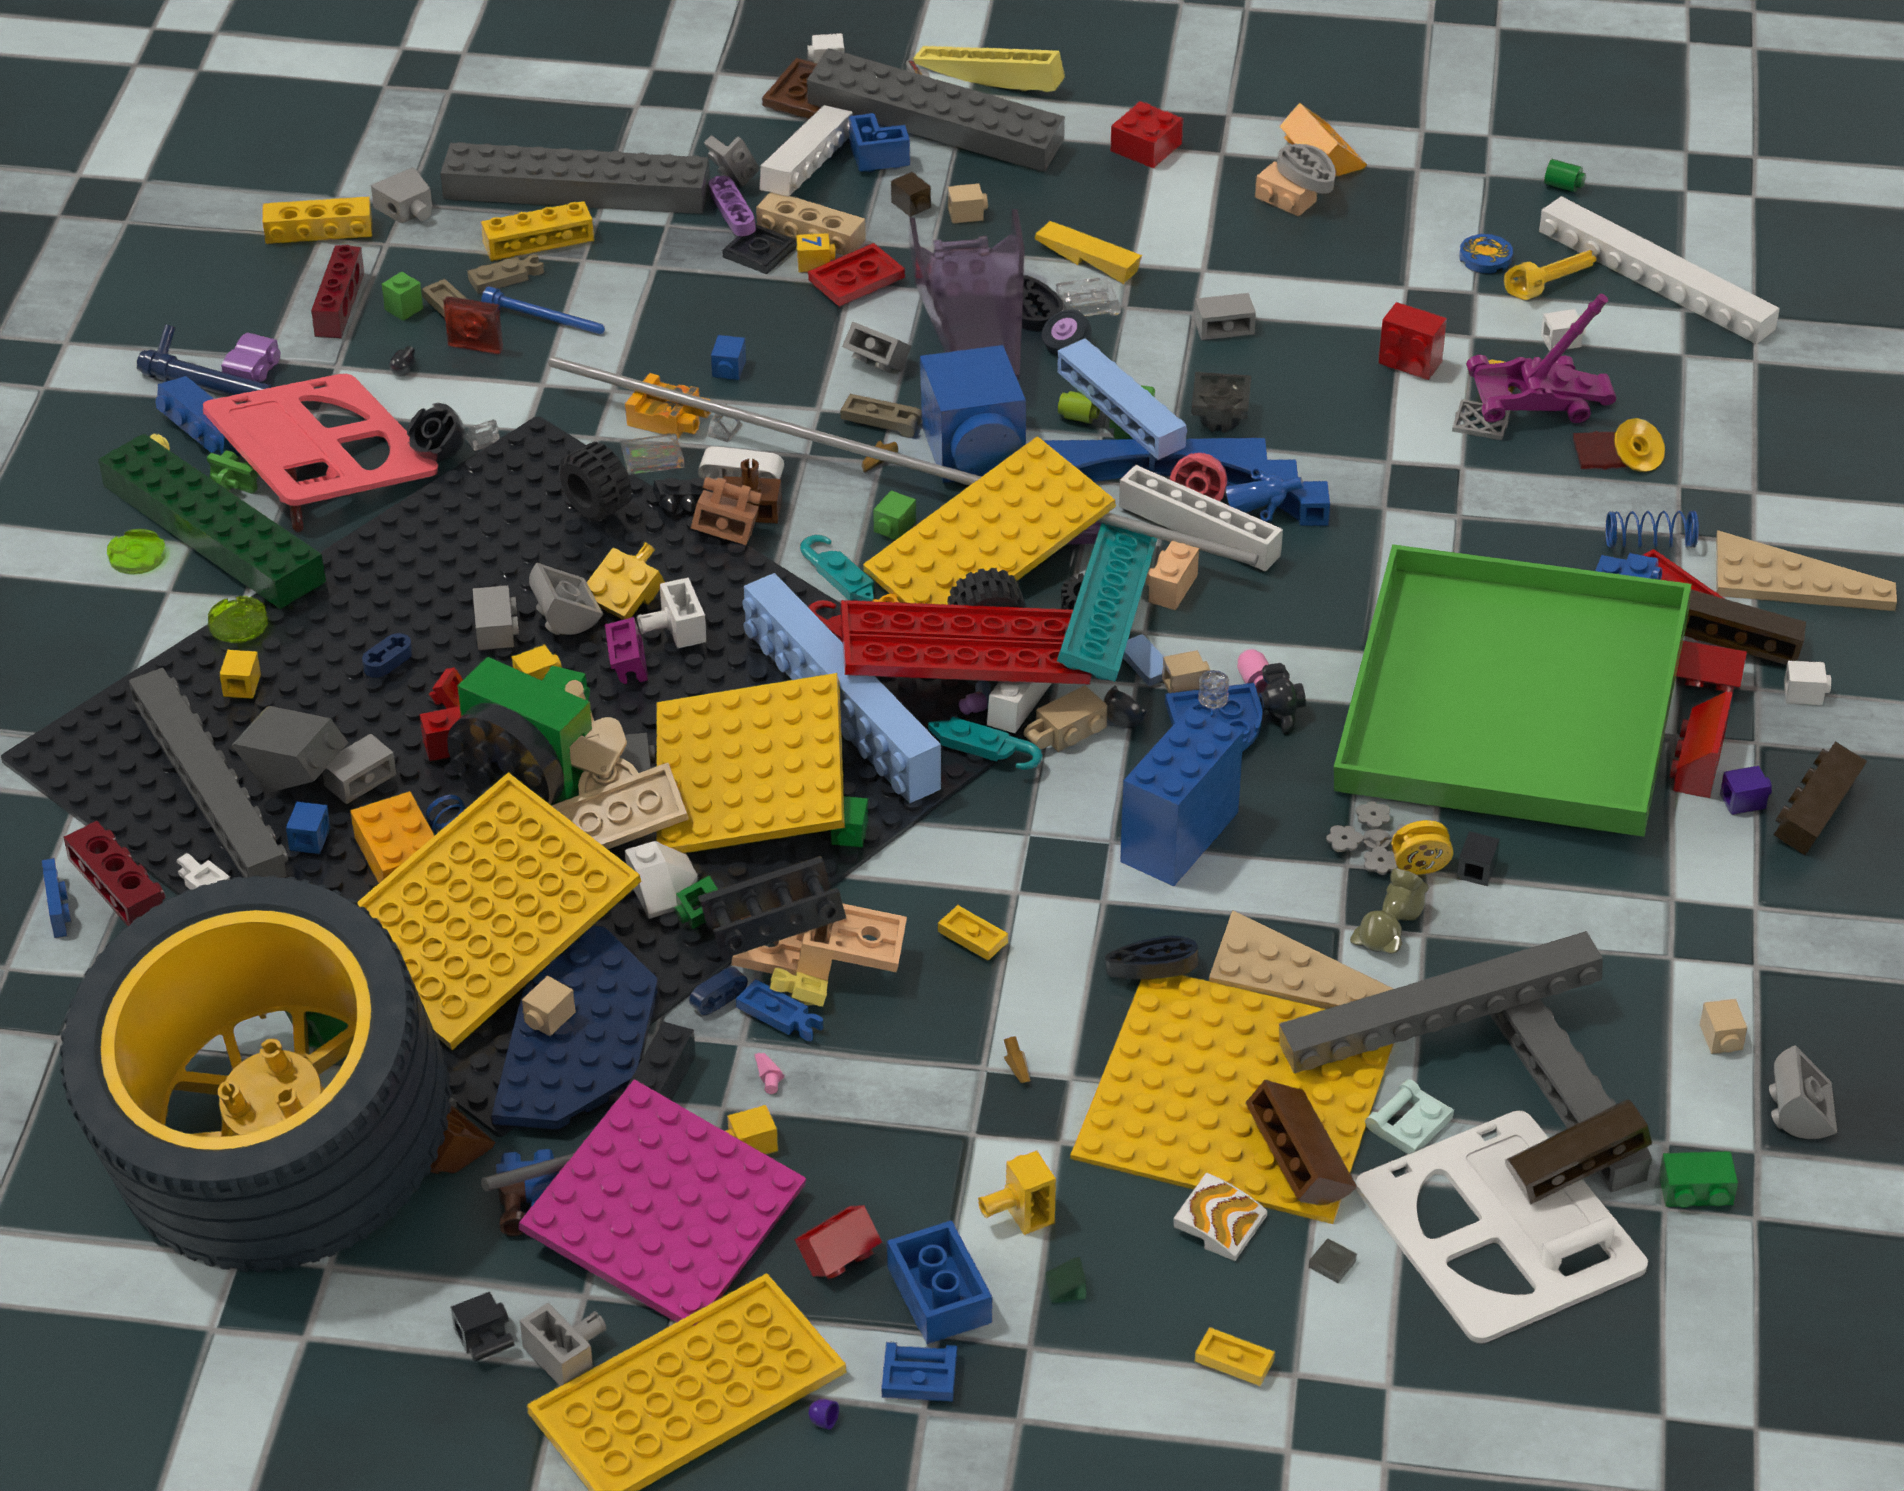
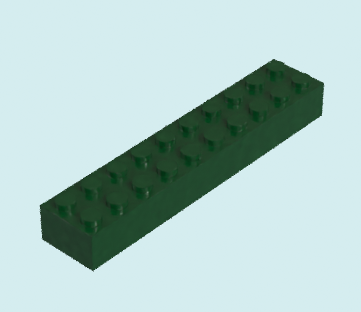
M146 434L133 438V440L98 459L104 487L279 609L326 582L321 553Z

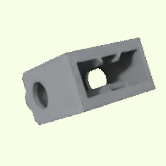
M414 167L371 185L373 207L397 222L405 223L416 217L424 221L430 217L432 210L431 191Z

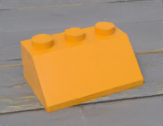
M1301 103L1295 107L1279 126L1286 133L1284 139L1291 145L1306 144L1324 151L1334 164L1335 177L1364 169L1368 165L1329 123Z

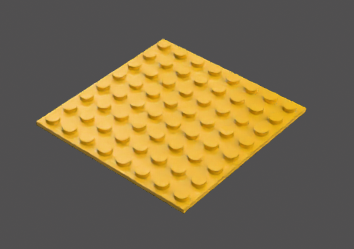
M1184 975L1159 979H1141L1070 1154V1159L1193 1190L1204 1175L1209 1173L1240 1189L1265 1208L1334 1224L1341 1200L1325 1205H1314L1297 1200L1245 1102L1264 1080L1304 1090L1349 1173H1351L1366 1129L1365 1119L1371 1114L1394 1043L1374 1051L1350 1056L1344 1060H1337L1317 1066L1311 1070L1293 1073L1280 1047L1279 1023L1325 1010L1324 1008Z

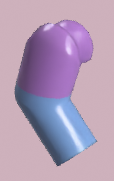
M978 681L975 692L966 695V698L960 700L959 708L963 714L978 713L988 708L990 683L988 681Z

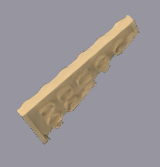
M1717 530L1716 593L1722 597L1895 611L1897 595L1895 582Z
M1232 910L1209 976V982L1324 1009L1393 989Z

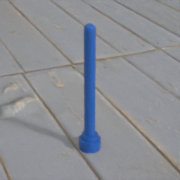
M488 286L482 295L481 304L484 308L495 310L496 308L504 307L596 334H602L605 331V326L601 323L505 297L504 293H501L500 289Z

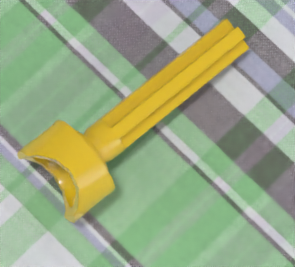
M1588 250L1540 268L1532 262L1521 263L1505 273L1504 284L1506 291L1523 300L1538 297L1543 292L1544 283L1593 266V262H1596V256H1593L1592 251Z

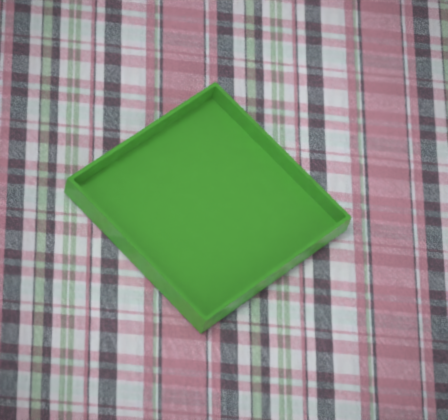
M1392 544L1334 763V791L1644 837L1689 613L1691 584Z

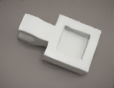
M187 853L177 859V863L183 867L178 871V874L185 880V886L190 890L204 884L216 883L219 880H230V876L209 860L200 865Z

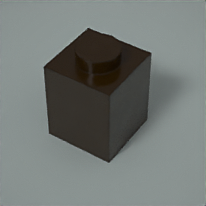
M909 172L891 180V203L909 217L931 208V186L915 173Z

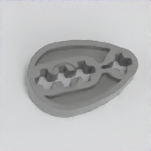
M1292 144L1280 149L1277 169L1283 176L1293 183L1317 193L1325 194L1333 191L1336 171L1334 164L1324 151L1306 144Z

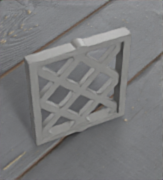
M1461 399L1458 411L1455 413L1452 432L1502 440L1505 429L1508 427L1511 410H1505V420H1499L1490 425L1478 414L1481 412L1483 403ZM1464 407L1469 410V412L1464 414L1461 411ZM1474 415L1477 419L1470 421L1467 417ZM1462 419L1465 424L1458 425V420ZM1482 423L1485 427L1478 429L1475 424ZM1501 426L1502 430L1497 432L1494 428Z

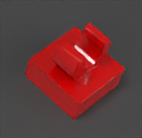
M455 667L445 669L432 688L434 691L429 693L435 704L443 703L446 709L460 706L457 685L463 681V678Z

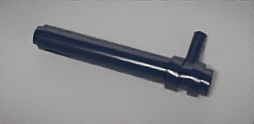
M167 324L164 326L158 350H143L137 358V370L142 372L144 376L157 377L158 380L165 382L187 376L200 388L225 396L273 387L178 360L176 356L168 354L176 327Z

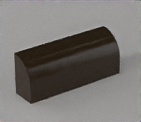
M1691 590L1690 607L1684 636L1725 648L1747 651V654L1787 665L1788 661H1798L1804 643L1806 622Z
M1626 1099L1505 1159V1164L1531 1205L1652 1145L1648 1124L1635 1105L1629 1099Z

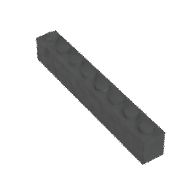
M1540 999L1529 1004L1518 1005L1499 1013L1490 1014L1567 1128L1616 1105V1102L1612 1098L1609 1099L1602 1089L1599 1078L1593 1075L1586 1066L1583 1055L1572 1046L1567 1032L1558 1026L1551 1009L1545 1007ZM1646 1147L1598 1171V1174L1611 1192L1647 1181L1649 1167L1652 1164L1650 1151Z

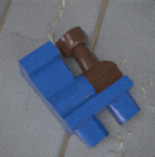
M550 1149L537 1150L534 1153V1161L521 1162L520 1154L516 1152L503 1153L501 1164H496V1172L499 1174L554 1159V1156ZM559 1172L498 1188L499 1201L505 1206V1212L500 1216V1230L503 1234L508 1236L523 1234L519 1230V1222L526 1214L521 1211V1204L531 1203V1206H533Z

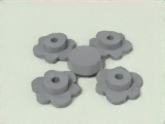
M1369 801L1366 805L1361 804L1356 807L1355 812L1358 815V822L1373 828L1366 831L1364 835L1355 832V828L1352 826L1342 827L1335 825L1331 827L1326 841L1332 844L1333 850L1337 852L1354 851L1357 849V845L1363 841L1365 848L1370 851L1364 854V868L1367 871L1385 875L1388 871L1398 868L1393 851L1387 852V849L1394 834L1405 825H1398L1397 831H1394L1391 837L1386 831L1377 829L1382 826V823L1390 822L1389 806Z

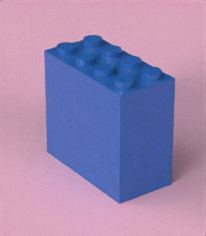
M1190 707L1123 780L1121 863L1171 886H1175L1238 813L1243 730Z

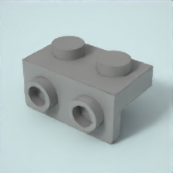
M710 136L704 142L709 150L708 157L719 166L717 169L719 174L730 177L743 187L760 170L754 157L740 137H737L728 147L713 136Z

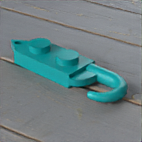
M811 535L803 539L800 544L802 555L843 596L851 601L874 600V581L841 551H825L818 554L810 547L816 542H824L829 545L832 542L831 539L823 535Z
M955 717L948 721L928 722V729L940 740L942 746L993 761L1008 758L1015 751L1031 755L1033 757L1031 761L1016 764V768L1022 770H1030L1037 767L1043 758L1042 751L1037 745L1009 736L1007 732Z

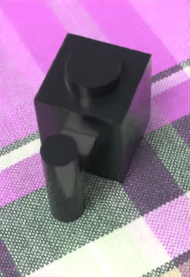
M490 1291L451 1306L453 1329L466 1353L471 1354L474 1362L515 1346L511 1334H506L505 1323L509 1322L506 1309L502 1302L496 1303Z

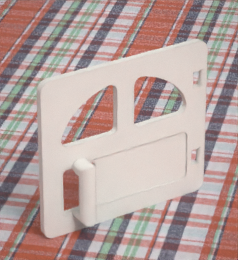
M1513 1111L1360 1174L1356 1180V1191L1467 1337L1476 1343H1487L1644 1275L1647 1270L1648 1260L1583 1179L1530 1205L1506 1167L1505 1159L1547 1139L1548 1136L1535 1120L1523 1111ZM1496 1131L1498 1136L1484 1141L1481 1135ZM1403 1167L1408 1169L1409 1173L1397 1178L1391 1173ZM1439 1174L1445 1176L1480 1221L1437 1239H1430L1423 1234L1418 1221L1417 1199L1425 1182L1433 1175ZM1490 1243H1497L1535 1291L1526 1295H1510L1491 1291L1466 1280L1454 1272L1447 1265V1262ZM1597 1243L1610 1257L1608 1260L1570 1276H1564L1558 1270L1562 1258Z

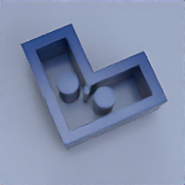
M875 113L849 116L850 145L859 172L910 166V138L905 125L879 128Z

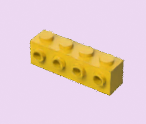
M584 201L481 221L483 244L490 261L594 241L593 220Z

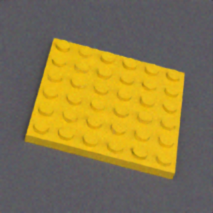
M837 673L657 702V766L669 763L689 817L688 820L658 830L657 842L679 852L688 853L845 828L840 680Z

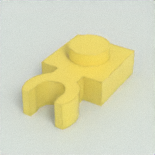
M774 968L770 989L777 992L792 993L791 998L797 999L805 1005L823 1007L827 996V980L797 972L795 976L786 970Z

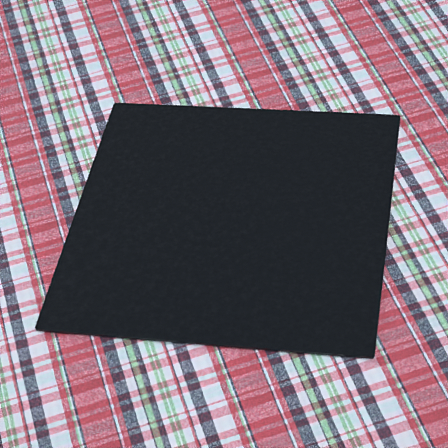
M536 416L320 552L326 576L325 583L281 609L258 593L252 595L235 606V608L230 609L1 755V760L5 766L86 826L98 821L105 830L110 829L121 848L126 847L129 850L133 861L137 865L141 864L148 874L176 895L190 890L185 886V880L178 874V871L183 867L177 863V859L186 853L191 855L200 865L209 860L230 876V880L235 877L244 878L132 701L129 680L163 668L169 678L174 677L177 681L180 695H186L192 714L197 713L203 724V731H209L212 735L216 751L221 750L223 752L227 768L234 769L240 788L245 787L247 789L251 805L253 807L258 806L264 825L271 826L276 838V844L284 846L289 860L285 863L287 876L284 878L293 877L299 881H311L312 884L317 886L325 885L329 887L330 891L337 890L343 894L344 898H352L358 902L379 883L354 838L350 810L410 791L426 819V810L429 805L442 796H458L462 799L466 808L478 799L459 774L452 769L450 765L451 758L429 761L423 743L420 714L446 709L443 703L435 704L429 696V693L434 691L432 688L445 669L455 667L464 680L487 657L513 668V656L545 645L552 655L556 654L562 668L586 674L587 687L590 688L588 701L590 702V710L592 711L594 721L611 717L620 722L624 735L647 733L648 745H654L656 763L650 764V767H657V702L792 680L785 672L779 670L776 662L769 655H765L760 645L753 638H749L744 630L745 610L742 601L744 599L745 585L775 573L807 607L816 601L822 600L835 603V609L821 608L817 610L816 613L826 620L841 615V603L748 545L691 529L695 512H688L681 508L679 504H677V509L674 512L665 510L660 506L653 492V486L627 471L632 487V499L629 504L599 522H593L583 517L570 503L562 488L559 478L560 461L564 457L582 448L585 444L544 418ZM644 543L650 544L655 551L645 563L658 570L665 583L689 578L705 614L707 642L677 648L673 636L667 628L641 634L637 616L662 611L659 590L649 605L642 602L632 616L643 640L648 680L640 682L636 677V673L629 671L625 674L627 676V684H624L619 680L615 668L612 669L610 666L605 629L606 624L621 621L622 619L601 609L603 613L601 618L595 625L584 632L571 635H557L550 632L545 626L547 622L545 615L541 614L536 608L538 601L529 584L530 573L536 563L585 578L587 582L612 548L627 555L636 556ZM508 585L509 596L516 597L517 615H511V617L517 616L519 634L513 635L514 647L478 650L473 589ZM251 607H254L255 609L246 618H244L243 615ZM401 633L410 637L413 653L407 661L383 677H369L364 673L362 657L366 651L392 634ZM227 650L255 651L258 653L261 675L253 698L223 697L219 674ZM875 676L939 743L940 740L928 729V722L948 721L952 717L1007 732L1009 736L1027 740L1024 736V730L1032 723L1028 719H1025L1016 733H1012L987 725L988 708L978 713L963 714L959 708L960 700L966 698V695L974 693L976 689L975 686L965 680ZM272 706L331 718L348 741V744L342 750L372 734L393 752L396 775L348 804L344 803L324 786L322 773L313 782L267 793L232 747V744L266 707ZM841 733L844 796L868 798V825L863 847L833 845L831 830L684 854L687 855L698 875L697 882L710 876L718 890L821 856L830 888H832L1000 759L993 761L941 745V789L909 803L901 794H897L894 791L891 783L884 776H880L874 765L867 758L864 759L856 746L851 741H847ZM449 799L438 803L430 812V820L434 822L436 816L443 809L451 805L460 804V802ZM296 802L327 805L330 830L320 854L289 850L286 826ZM452 807L444 811L436 823H446L456 817L461 807ZM657 831L608 850L626 863L625 850L653 841L657 842ZM634 889L593 924V926H604L658 978V991L650 1025L690 996L698 985L723 971L732 963L733 956L722 959L713 930L720 926L708 929L706 923H703L692 929L688 922L684 924L680 922L675 911L649 919ZM813 895L808 896V897H805V898H802V899H799V900H796V901H800V900H803V899L812 897ZM782 905L777 906V907H774V908H771V909H768V910H765V911H763V912H766V911H769V910H772V909L781 907ZM696 906V907L693 908V910L695 911L696 909L700 908L701 906ZM524 987L453 1050L438 1039L448 1065L451 1097L457 1100V1107L497 1137H503L517 1127L492 1124L491 1115Z

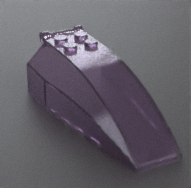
M1012 209L1011 234L993 248H989L987 236H980L976 240L951 242L933 240L934 253L919 245L915 217L909 218V246L915 283L946 352L1003 345L1016 378L1019 380L1025 248L1018 210Z

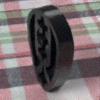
M1023 274L1011 278L1008 285L1007 306L1013 322L1025 330L1043 331L1046 322L1055 314L1063 311L1061 298L1048 285L1038 279Z
M1175 935L1161 936L1131 943L1105 956L1106 973L1111 977L1125 979H1159L1180 976L1191 972L1199 965L1198 944L1188 937Z

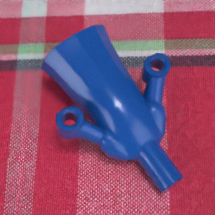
M1253 468L1251 476L1256 480L1255 482L1227 485L1226 492L1229 506L1245 513L1268 505L1266 510L1261 511L1260 518L1270 523L1276 507L1282 504L1286 493L1304 488L1302 477L1284 481L1275 474L1268 475L1259 468Z

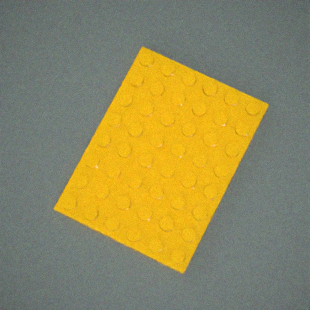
M507 773L357 903L359 907H365L371 917L377 918L381 922L383 929H387L390 933L392 940L397 944L437 1038L453 1050L642 881L639 873L518 779Z

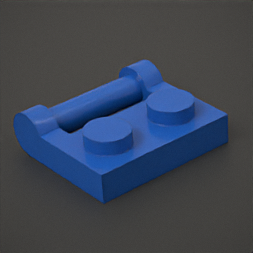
M886 1342L881 1397L953 1401L957 1346L946 1345V1349L897 1346V1342Z

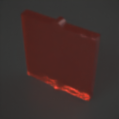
M1594 431L1592 433H1573V441L1581 469L1602 468L1606 470L1607 468L1628 467L1617 453L1615 447L1616 432Z

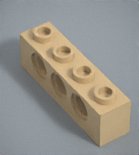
M772 192L756 207L757 225L793 238L796 241V235L829 233V243L835 244V253L844 256L858 250L866 241L865 219L792 196L788 197Z

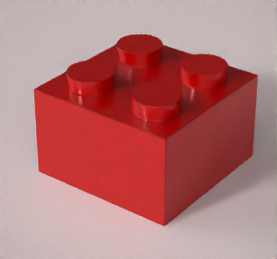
M1139 101L1111 125L1110 151L1154 169L1182 144L1183 118Z
M1396 302L1382 319L1378 364L1429 380L1443 360L1447 318Z

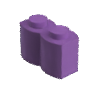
M245 333L237 342L235 349L231 350L224 358L221 365L222 372L263 382L267 377L268 371L278 364L281 352L278 349L277 340Z

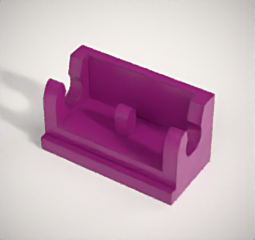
M634 617L606 624L610 666L612 669L615 668L619 680L627 684V676L625 674L633 671L640 682L647 681L648 674L643 640Z

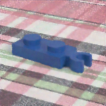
M55 858L42 860L54 938L67 936L65 923L71 922L68 903H62L63 900H68L65 881L59 882Z
M756 979L736 998V1008L788 1035L795 1029L799 1031L801 1038L812 1041L813 1030L810 1027L820 1031L823 1029V1019L819 1015L808 1014V1006L781 992L770 989V986Z

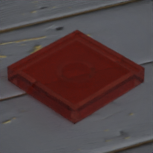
M446 296L443 303L448 345L500 354L503 350L499 305Z

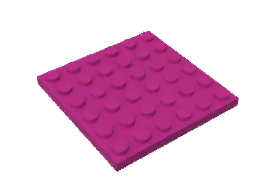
M634 1079L519 1222V1230L677 1323L723 1296L804 1188L806 1178Z

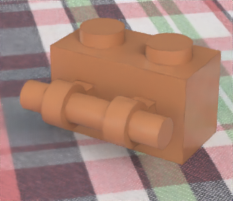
M706 477L703 488L712 490L713 493L705 490L702 492L696 505L691 529L746 545L753 532L759 509L758 506L748 504L747 502L759 505L762 493L752 491L749 486L743 485L739 487L726 483L725 479L719 477L717 480ZM725 494V495H728V496H731V497H735V498H738V500H735V499H732V498H728V497H725V496H722V495Z

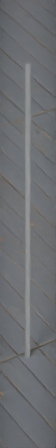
M551 356L548 365L552 368L966 485H971L981 478V476ZM1109 512L1097 521L1168 542L1184 543L1199 548L1200 551L1253 566L1257 565L1259 559L1258 554Z

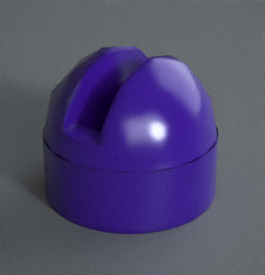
M819 1399L810 1405L808 1410L809 1418L816 1426L829 1430L837 1421L839 1405L833 1400Z

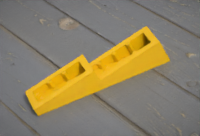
M1052 221L1039 230L1034 238L1076 265L1084 260L1122 284L1138 271L1142 257L1140 254Z

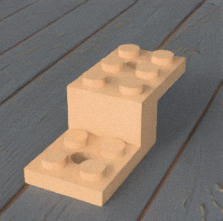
M843 904L846 919L773 942L776 945L774 947L764 945L734 955L731 965L773 974L774 968H780L795 976L797 972L827 981L832 959L897 972L907 917ZM871 935L874 936L877 940L869 941L866 940L863 936Z

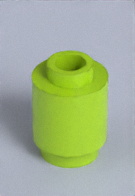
M1069 391V393L1063 392L1058 404V414L1064 415L1065 419L1091 424L1100 415V409L1082 393Z

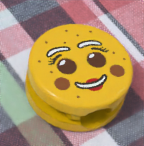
M1422 820L1407 824L1400 828L1391 840V847L1398 869L1409 871L1416 875L1439 871L1453 857V847L1450 842L1448 829L1437 821Z

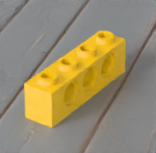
M370 197L263 203L262 223L265 244L372 237Z

